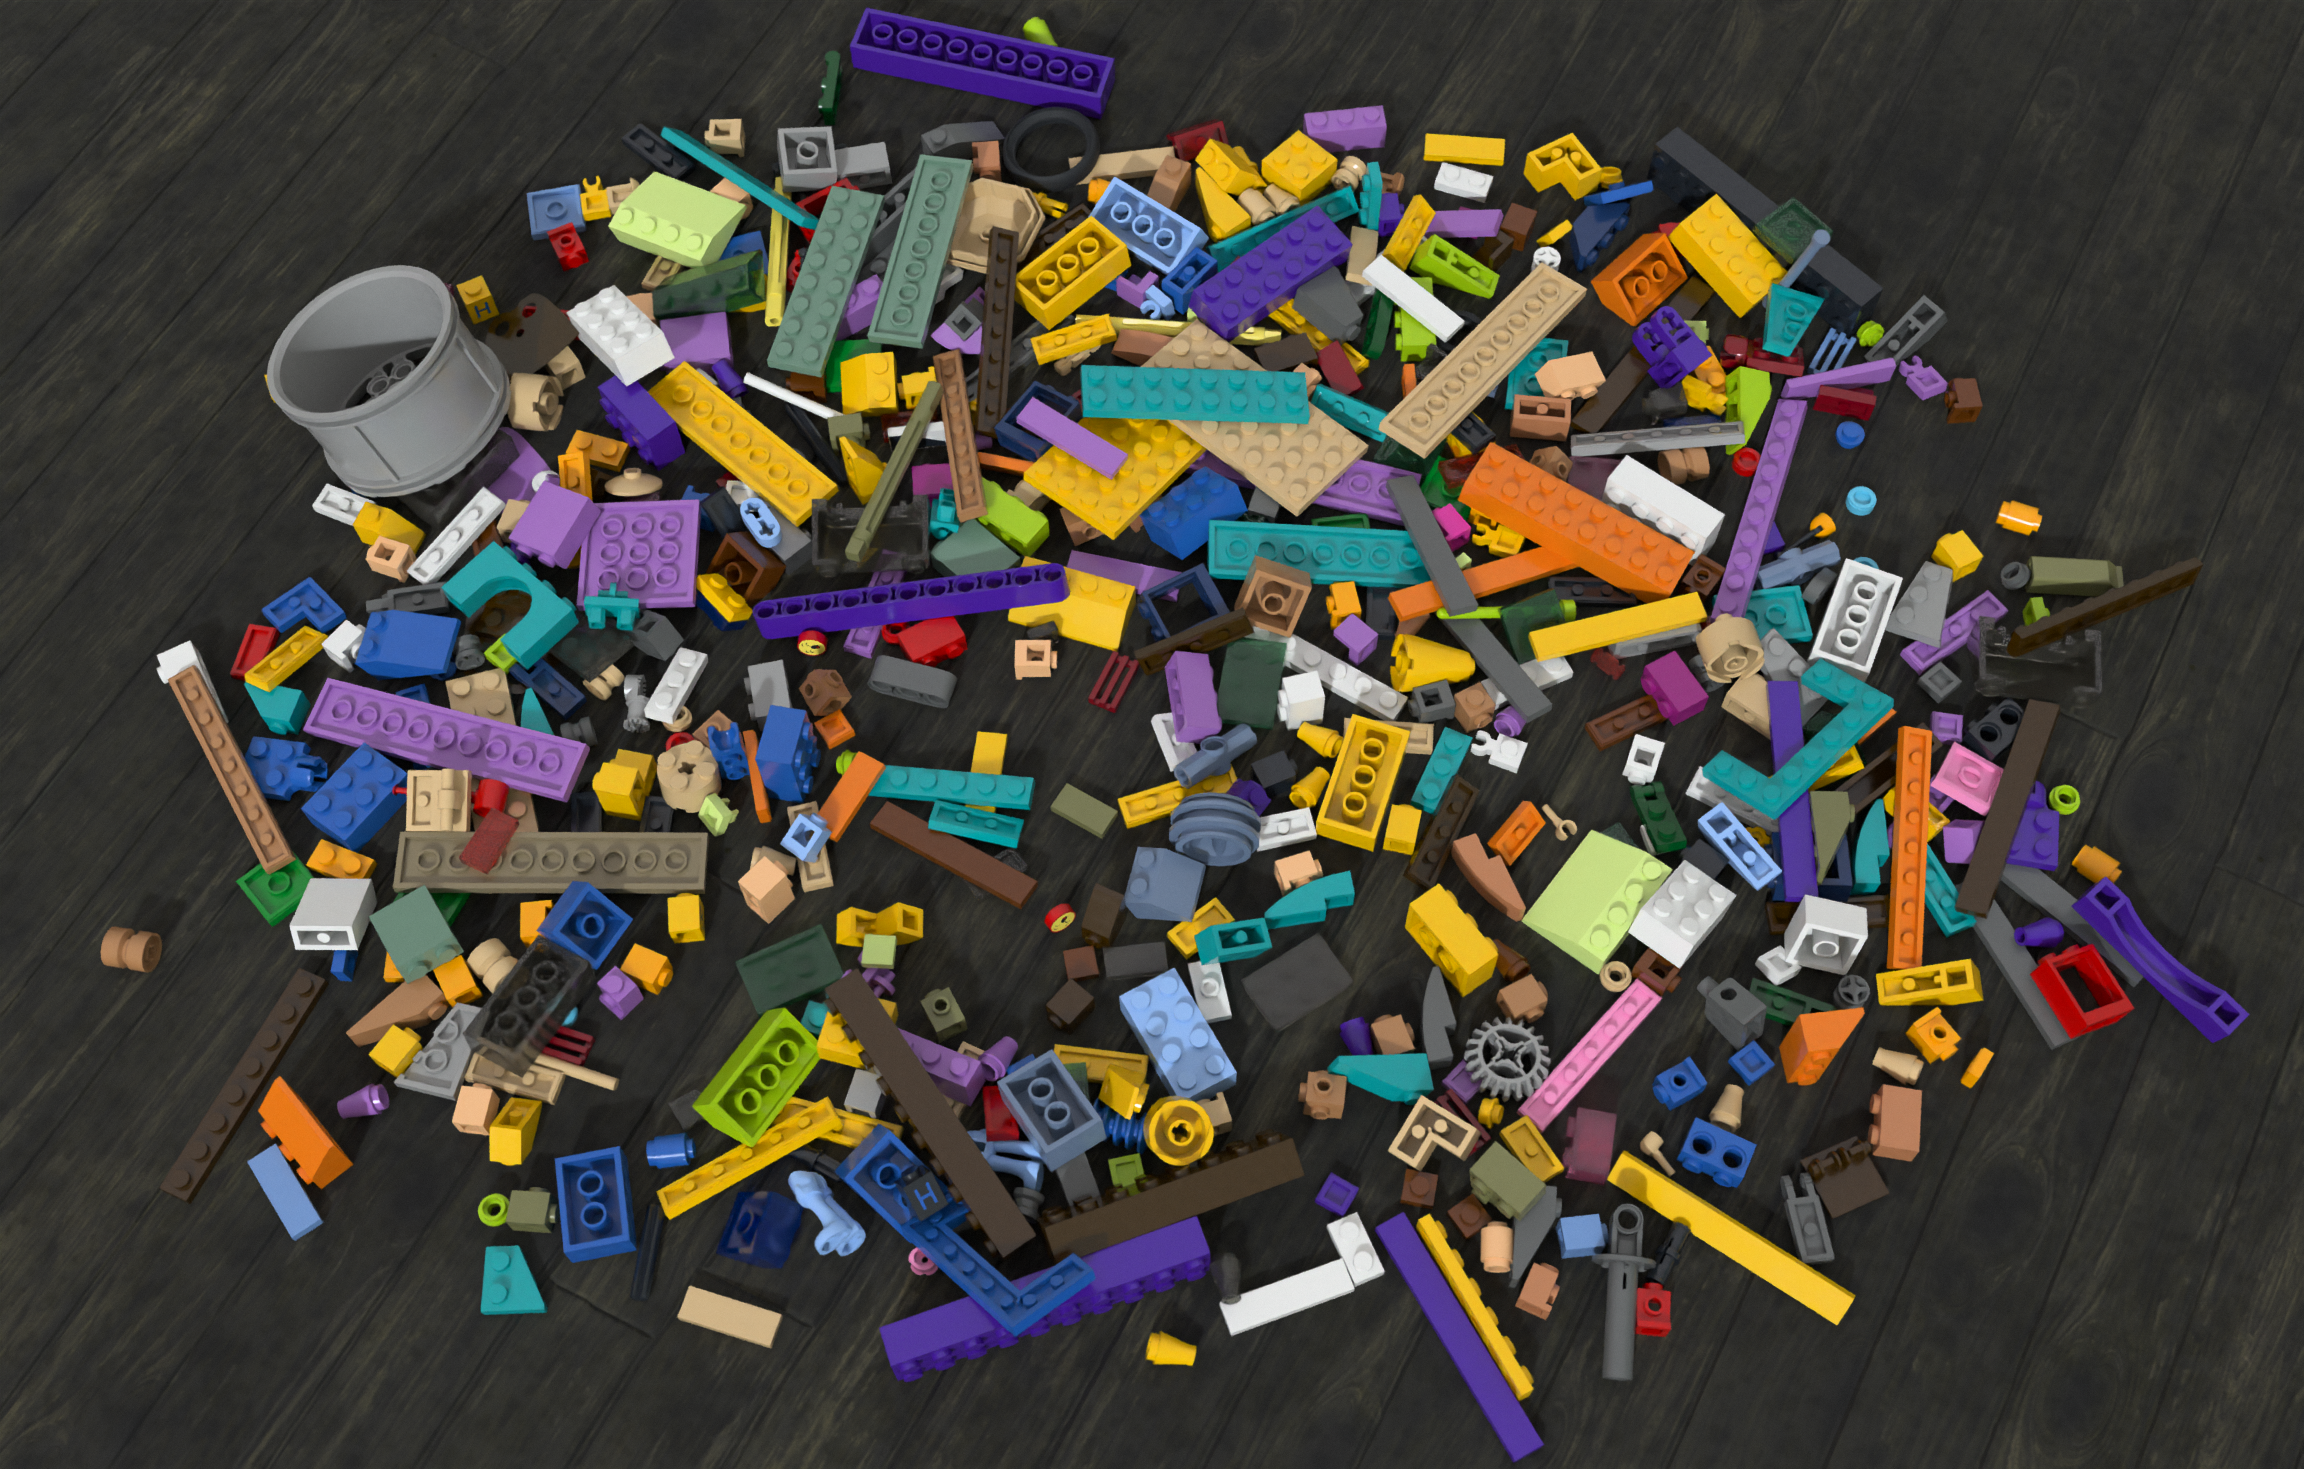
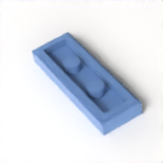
M274 1144L247 1161L291 1238L296 1241L324 1223L286 1157L278 1148L279 1146Z

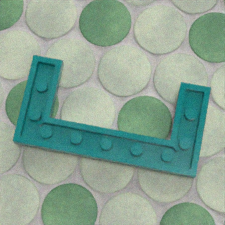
M1820 658L1801 676L1802 685L1844 709L1771 778L1766 777L1723 750L1702 768L1703 777L1773 820H1776L1894 707L1893 698Z

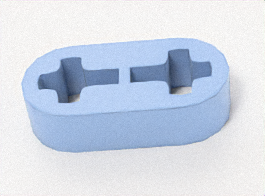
M758 498L745 500L740 506V513L743 522L757 542L766 548L779 544L782 539L780 525L765 503ZM754 509V511L759 512L760 518L756 519L749 511ZM766 526L770 532H773V535L768 536L764 534L762 528Z

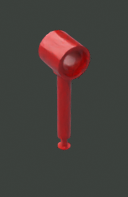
M494 779L481 780L478 789L475 792L471 791V803L474 804L473 812L483 818L501 819L504 815L510 787L504 782ZM398 784L392 788L395 796L398 793L406 794L407 796V788L398 787Z

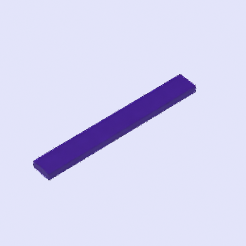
M1767 681L1766 684L1774 774L1804 747L1798 681ZM1807 789L1777 818L1785 902H1801L1805 894L1818 897L1809 793Z
M1402 1212L1375 1228L1377 1235L1513 1463L1543 1447L1542 1440L1405 1213Z

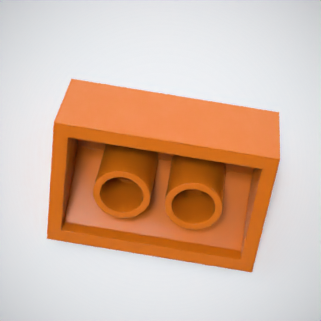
M1652 233L1643 234L1599 273L1591 283L1603 305L1631 326H1636L1685 282L1688 277L1666 234Z
M1854 1008L1800 1014L1779 1046L1787 1083L1798 1082V1085L1802 1086L1816 1083L1865 1014L1864 1009Z
M281 1076L275 1079L258 1110L265 1119L261 1126L272 1139L278 1136L283 1143L278 1148L290 1162L296 1159L300 1165L296 1171L308 1185L314 1182L320 1189H323L351 1167L353 1163L303 1099Z

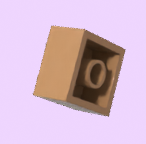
M1255 555L1234 604V609L1237 610L1243 607L1253 626L1291 638L1312 589L1310 573Z

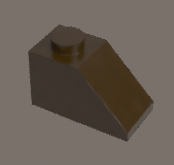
M1096 883L1081 925L1082 938L1090 946L1093 945L1094 948L1100 949L1104 947L1110 950L1126 920L1125 895Z

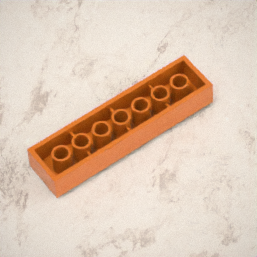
M1492 442L1489 443L1465 481L1458 501L1484 513L1485 516L1572 561L1575 565L1628 594H1635L1636 598L1647 604L1670 597L1695 553L1689 548Z

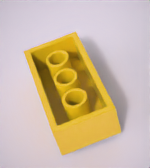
M1717 194L1683 220L1668 236L1671 243L1739 318L1743 317L1768 295V290L1772 283L1778 285L1787 273L1783 266Z
M1091 215L1016 274L1014 299L1042 325L1051 330L1131 266L1127 245Z
M1352 714L1316 821L1317 835L1372 852L1374 851L1408 747L1410 731Z

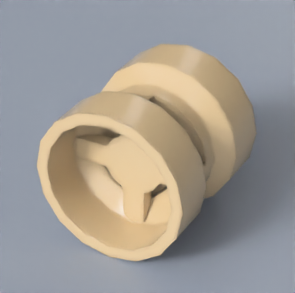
M1347 156L1340 165L1341 169L1334 173L1331 181L1337 190L1351 186L1354 192L1358 187V181H1361L1362 175L1366 174L1367 167L1359 158Z
M602 660L597 666L595 674L589 675L583 681V684L594 696L602 701H606L612 694L611 690L615 686H619L625 680V677L613 664Z

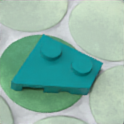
M519 1246L486 1247L481 1313L484 1315L547 1313L546 1303L542 1299L535 1278Z

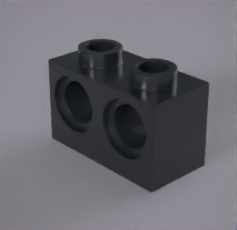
M2010 697L2001 704L1997 701L1994 702L1984 712L1985 717L1981 721L1974 719L1963 730L1966 735L1960 745L1994 763L2012 748L2025 711ZM2002 720H2006L2010 725L2005 724ZM1981 737L1987 738L1990 742L1983 740Z

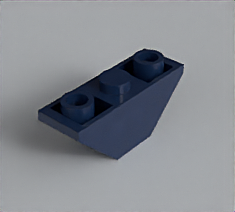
M1628 203L1588 206L1572 225L1569 241L1576 271L1582 273L1588 265H1594L1600 251L1603 248L1607 249L1611 245L1617 231L1622 232L1630 220L1627 216L1630 207Z

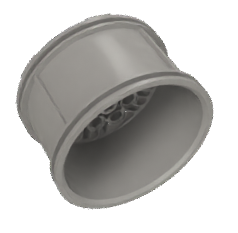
M395 265L368 270L339 282L317 296L285 328L272 351L267 369L268 389L276 404L292 421L306 427L323 447L327 463L346 486L361 495L374 498L413 493L436 483L440 484L464 469L466 464L493 437L504 415L508 412L511 399L510 382L504 366L487 345L476 340L460 319L458 305L447 287L435 274L414 266ZM426 356L417 367L412 362ZM368 392L372 398L367 400L364 404L356 406L357 403L362 399V397Z

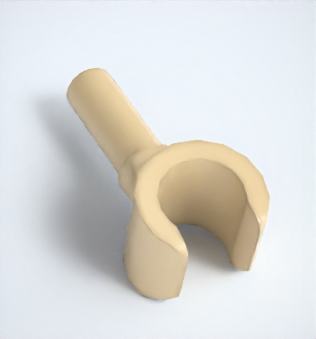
M1548 804L1542 807V810L1557 827L1555 832L1559 840L1564 841L1568 838L1562 830L1563 827L1569 829L1573 835L1576 833L1577 826L1573 821H1563Z
M1651 1131L1641 1141L1640 1149L1646 1155L1653 1156L1670 1177L1675 1171L1658 1150L1663 1144V1140L1658 1134Z

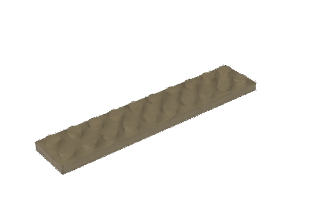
M400 832L393 889L396 893H411L425 885L430 893H564L572 881L589 882L601 893L705 894L709 835L708 833Z

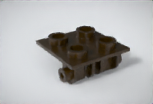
M1857 1136L1800 1160L1805 1172L1810 1174L1814 1188L1832 1219L1889 1194L1887 1187L1868 1156V1153L1872 1151L1867 1140L1861 1141Z

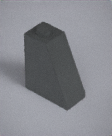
M1333 266L1297 288L1292 308L1333 342L1338 340L1342 345L1348 340H1354L1359 335L1363 314L1338 268Z

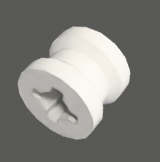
M1551 247L1537 249L1534 253L1531 272L1541 262L1558 271L1561 260L1558 251Z

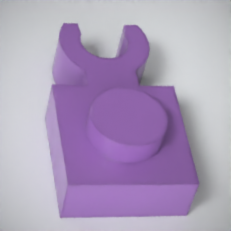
M1913 356L1911 366L1907 365L1905 361L1900 362L1899 372L1907 377L1906 384L1921 400L1946 391L1948 383L1932 366L1923 368L1922 360L1919 357Z

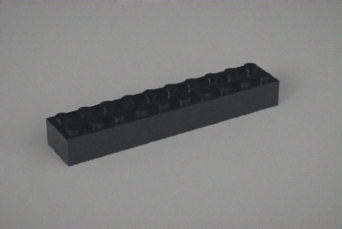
M1676 127L1655 144L1647 179L1652 181L1653 186L1667 194L1673 202L1678 203L1687 210L1690 215L1717 194L1787 272L1811 243L1814 233L1680 128ZM1828 244L1820 248L1789 287L1790 289L1824 298L1825 300L1815 315L1820 316L1830 324L1833 329H1836V332L1845 333L1848 339L1856 334L1864 323L1871 320L1883 291V287Z

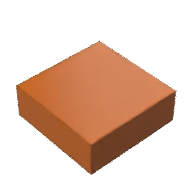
M840 709L814 723L816 730L829 750L855 736L853 728Z

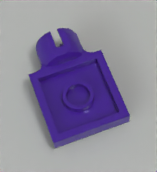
M2036 781L2007 864L2055 871L2058 867L2059 811H2053L2047 807L2046 788L2042 783Z

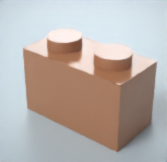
M1515 394L1511 411L1510 437L1566 441L1571 420V399Z
M1883 1084L1876 1094H1872L1870 1113H1874V1125L1871 1124L1868 1131V1142L1873 1144L1872 1155L1912 1161L1919 1153L1922 1090Z

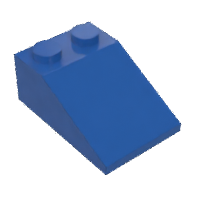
M399 610L371 612L355 664L377 680L446 673L461 621L456 618Z
M878 1124L834 1172L911 1243L903 1235L901 1225L914 1216L909 1212L894 1181L901 1178V1173L909 1167L925 1165L889 1129ZM933 1173L944 1196L949 1194L947 1186Z

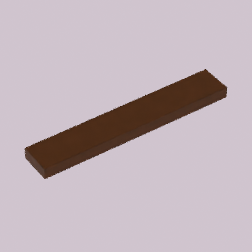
M888 801L870 822L871 829L1019 909L1023 908L1038 887L1036 880L946 832L928 829V822Z

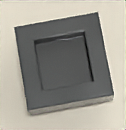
M1941 661L1921 676L1917 682L1938 704L1962 683Z

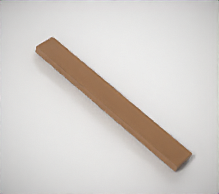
M960 349L933 356L937 382L942 385L944 392L940 399L957 516L961 523L988 515L963 358Z
M192 665L169 678L168 681L265 872L270 875L296 860L199 668Z

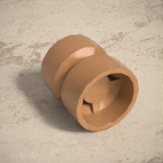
M1704 447L1683 448L1681 451L1679 449H1668L1658 454L1660 476L1675 485L1685 483L1686 479L1692 482L1707 478L1709 475V459Z
M111 927L104 936L101 945V960L104 965L122 969L128 967L134 971L152 972L160 960L162 952L161 937L153 932L140 930L136 935L135 931L129 928Z

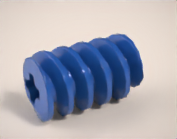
M1098 1097L1093 1108L1103 1121L1106 1139L1102 1142H1107L1113 1136V1145L1119 1146L1125 1139L1126 1150H1131L1137 1143V1152L1143 1154L1148 1148L1143 1133V1124L1147 1113L1145 1112L1138 1120L1134 1111L1129 1120L1118 1112H1113L1112 1108L1107 1104L1101 1108Z

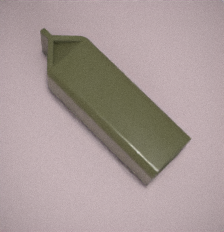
M2031 556L2026 564L2031 572L2030 578L2025 584L2026 593L2098 597L2112 588L2118 589L2124 586L2122 566H2115L2109 560Z

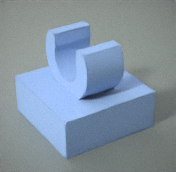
M1152 285L1145 291L1147 301L1143 302L1140 306L1143 315L1149 310H1155L1150 315V318L1153 320H1160L1161 316L1169 320L1175 315L1172 300L1157 287Z

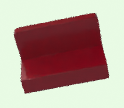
M1215 119L1166 135L1167 140L1173 142L1177 159L1183 161L1196 158L1210 138L1229 145L1223 121Z
M1820 385L1814 399L1813 410L1869 421L1877 396L1873 395V390L1859 387L1844 390Z

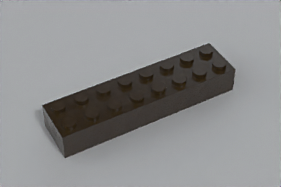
M1267 1129L1255 1134L1256 1139L1246 1143H1244V1140L1230 1142L1225 1145L1226 1150L1214 1154L1213 1150H1210L1202 1158L1188 1165L1176 1166L1170 1164L1165 1167L1166 1172L1155 1176L1153 1172L1139 1175L1134 1178L1135 1183L1123 1187L1122 1183L1106 1187L1104 1189L1105 1194L1092 1198V1195L1088 1194L1074 1199V1205L1061 1209V1206L1058 1205L1042 1211L1043 1216L1036 1218V1222L1047 1255L1056 1265L1072 1253L1080 1258L1302 1177L1304 1172L1293 1138L1278 1131L1274 1132V1129Z

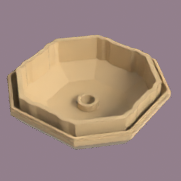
M986 178L970 182L947 264L986 274L989 231L993 226L1019 232L1017 263L1022 262L1045 220V215L1032 191L1028 188Z

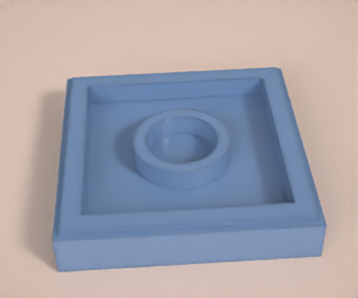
M579 184L526 193L531 234L534 241L549 238L547 231L570 222L573 223L577 233L587 232L586 221L582 213L580 198L582 192Z

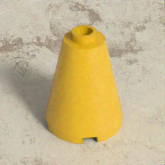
M1407 633L1398 634L1392 647L1391 657H1396L1395 666H1390L1391 682L1394 690L1399 692H1409L1415 687L1447 680L1448 684L1464 682L1475 671V660L1471 658L1469 652Z

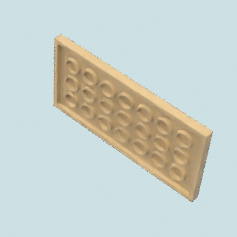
M1197 319L1141 366L1267 371ZM1309 401L1310 418L1308 424L1169 420L1297 517L1366 454L1369 447L1368 444Z

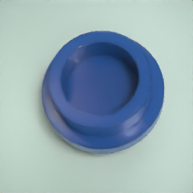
M1847 421L1837 427L1835 435L1840 446L1852 449L1863 442L1865 432L1859 424Z

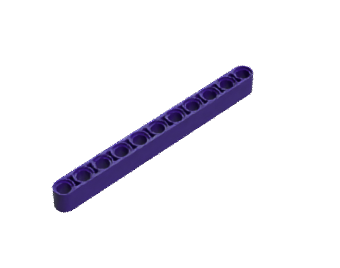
M1058 563L765 600L758 603L752 612L761 635L766 639L799 636L802 632L810 630L823 633L1058 603L1067 599L1071 591L1064 567Z

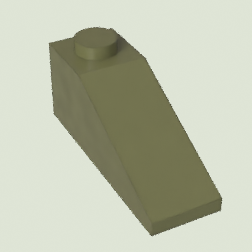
M1810 791L1809 803L1817 885H1822L1846 835L1849 822H1854L1855 807L1854 804H1849L1848 792Z

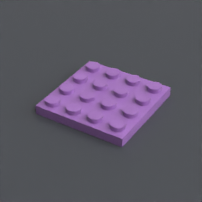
M700 500L594 503L601 513L582 542L577 607L579 611H585V596L598 597V590H610L611 582H617V591H628V598L639 599L640 609L695 607L701 522Z

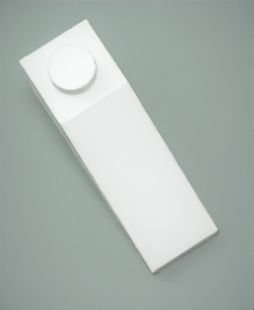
M187 641L157 655L161 665L157 668V671L164 684L169 682V678L190 666H197L226 723H229L201 654L191 641Z

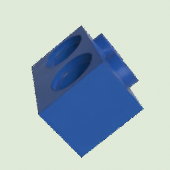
M1696 1117L1689 1128L1676 1161L1683 1163V1167L1691 1172H1703L1713 1177V1180L1722 1186L1737 1188L1745 1175L1756 1144ZM1692 1144H1702L1705 1146L1707 1153L1700 1154L1696 1152ZM1723 1157L1733 1158L1738 1167H1728L1724 1163Z

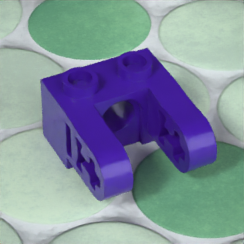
M1664 306L1657 310L1651 316L1650 322L1641 324L1632 334L1634 345L1651 365L1648 373L1664 393L1712 356L1706 344L1698 338L1677 311L1669 306ZM1666 317L1669 322L1663 324L1661 320ZM1676 329L1677 331L1671 335L1670 332ZM1646 333L1650 335V338L1647 340L1643 338V335ZM1657 344L1658 347L1653 351L1651 348Z

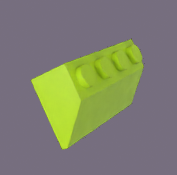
M786 1008L767 1010L692 1107L714 1128L749 1147H754L821 1059L816 1047L818 1040Z

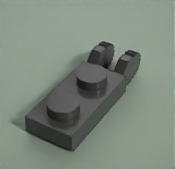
M1800 1174V1186L1804 1196L1796 1198L1790 1176H1781L1780 1186L1783 1199L1785 1200L1784 1206L1798 1260L1806 1265L1832 1262L1835 1256L1819 1195L1815 1193L1810 1174Z

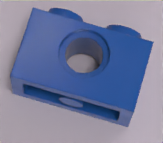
M1195 247L1162 280V292L1172 300L1174 309L1181 314L1188 310L1193 290L1217 274L1218 260L1198 247Z

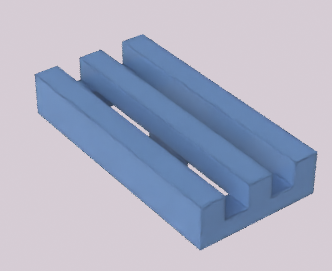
M1831 328L1811 362L1807 373L1816 374L1827 371L1840 346L1844 345L1846 347L1833 370L1842 368L1856 342V338H1845V333L1841 332L1838 335L1835 333L1836 329ZM1831 340L1835 341L1836 343L1820 371L1817 370L1816 367Z

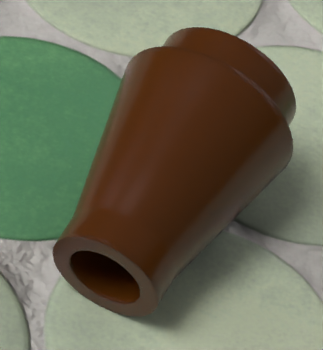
M1494 939L1493 942L1499 954L1496 967L1505 981L1510 980L1514 983L1526 977L1531 969V966L1527 963L1528 959L1502 943L1499 939Z

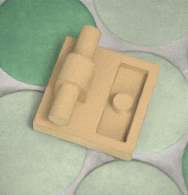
M454 769L408 770L406 831L470 832L472 771Z

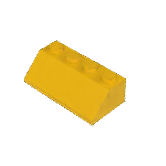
M1025 556L1021 567L1050 563ZM1064 567L1071 591L1067 599L1058 603L1011 608L1009 610L1008 621L1118 652L1136 605L1135 586Z

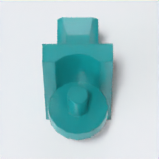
M940 488L939 500H932L929 529H931L932 534L936 538L946 540L952 533H958L959 518L957 516L954 490Z
M617 582L610 583V590H598V597L585 596L584 607L585 613L588 616L589 628L603 629L605 628L606 617H617V629L632 631L636 618H640L639 599L628 598V591H617Z

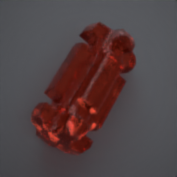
M1599 647L1591 655V662L1594 663L1596 661V666L1608 675L1612 674L1614 680L1619 679L1625 672V665L1622 664L1620 666L1619 661L1608 652L1603 653V648Z

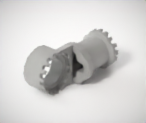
M626 675L624 681V695L626 705L629 708L623 727L628 731L632 730L633 733L635 730H637L636 733H639V731L644 733L650 730V723L648 718L645 717L644 712L650 700L643 693L646 692V689H643V687H646V684H643V682H646L644 675Z

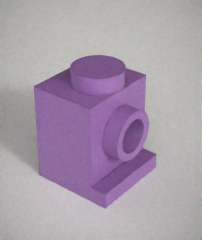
M616 966L597 983L602 991L599 1000L620 1020L644 999L637 985Z

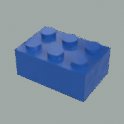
M1204 466L1202 469L1195 471L1183 483L1172 488L1163 498L1152 503L1139 516L1151 541L1183 560L1208 541L1209 520L1235 521L1246 513L1248 509L1237 484Z
M770 705L755 757L769 798L804 803L806 793L810 794L812 791L813 776L811 775L813 767H818L821 757V751L817 749V737L813 735V723L809 722L806 710Z
M364 742L301 809L313 825L346 849L358 853L407 801L406 794L398 793L395 796L392 788L396 784H398V787L407 788L408 773Z
M620 1146L555 1158L563 1250L569 1260L575 1263L637 1251L628 1161Z

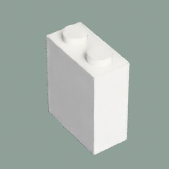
M311 878L289 925L295 949L358 950L370 921L369 916L373 914L377 904L372 879Z

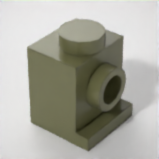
M861 413L827 418L832 450L836 456H839V451L841 450L839 438L843 436L862 447H867L866 440H871L868 423H863Z

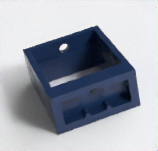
M1037 381L1032 383L994 427L1001 446L1034 463L1053 444L1045 439L1041 441L1022 431L1023 426L1017 423V416L1032 397L1075 423L1084 418L1081 404L1076 398L1065 396L1057 392L1054 387L1043 385Z
M1203 563L1141 593L1137 606L1141 616L1145 620L1148 619L1153 627L1151 632L1156 642L1171 636L1152 602L1190 583H1193L1211 617L1188 629L1230 613Z
M1772 832L1769 844H1764L1763 849L1782 870L1779 832ZM1845 835L1831 864L1832 878H1824L1822 885H1817L1819 898L1837 902H1848L1853 884L1847 835ZM1781 873L1766 884V888H1771L1772 900L1785 901L1783 876Z

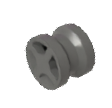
M463 635L456 638L453 654L456 655L454 661L458 669L472 670L485 662L483 651L479 650L481 647L479 637L476 635Z
M1858 975L1845 976L1833 992L1834 1004L1840 1010L1862 1008L1870 995L1869 985Z
M1024 1187L1014 1188L1013 1197L1015 1204L1028 1223L1036 1224V1218L1039 1217L1038 1209L1039 1206L1043 1205L1045 1196L1032 1189Z

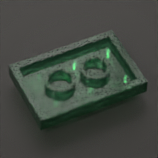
M1243 637L1227 644L1217 701L1218 716L1221 717L1222 723L1236 725L1244 723L1250 727L1273 730L1278 704V690L1281 687L1288 648L1287 643Z
M821 924L735 961L759 1018L767 1010L785 1008L825 990L826 987L838 981L844 975Z

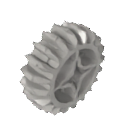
M1510 1016L1506 1018L1504 1024H1502L1498 1017L1493 1019L1492 1025L1485 1021L1482 1023L1481 1030L1475 1029L1473 1031V1039L1467 1041L1466 1047L1468 1051L1464 1053V1060L1468 1061L1465 1066V1070L1470 1073L1474 1072L1470 1078L1471 1083H1477L1480 1079L1482 1080L1479 1087L1480 1093L1486 1089L1491 1090V1099L1495 1098L1497 1093L1502 1094L1504 1102L1508 1101L1510 1094H1512L1516 1101L1521 1100L1522 1093L1529 1097L1534 1092L1533 1088L1540 1089L1543 1084L1542 1079H1546L1549 1072L1546 1068L1549 1067L1551 1060L1546 1055L1549 1052L1548 1046L1541 1045L1544 1040L1543 1035L1533 1036L1534 1026L1529 1027L1527 1030L1523 1028V1019L1519 1020L1517 1025L1512 1024ZM1489 1045L1493 1058L1486 1065L1483 1058V1048ZM1526 1054H1528L1531 1061V1071L1528 1074L1523 1071L1524 1065L1521 1062Z

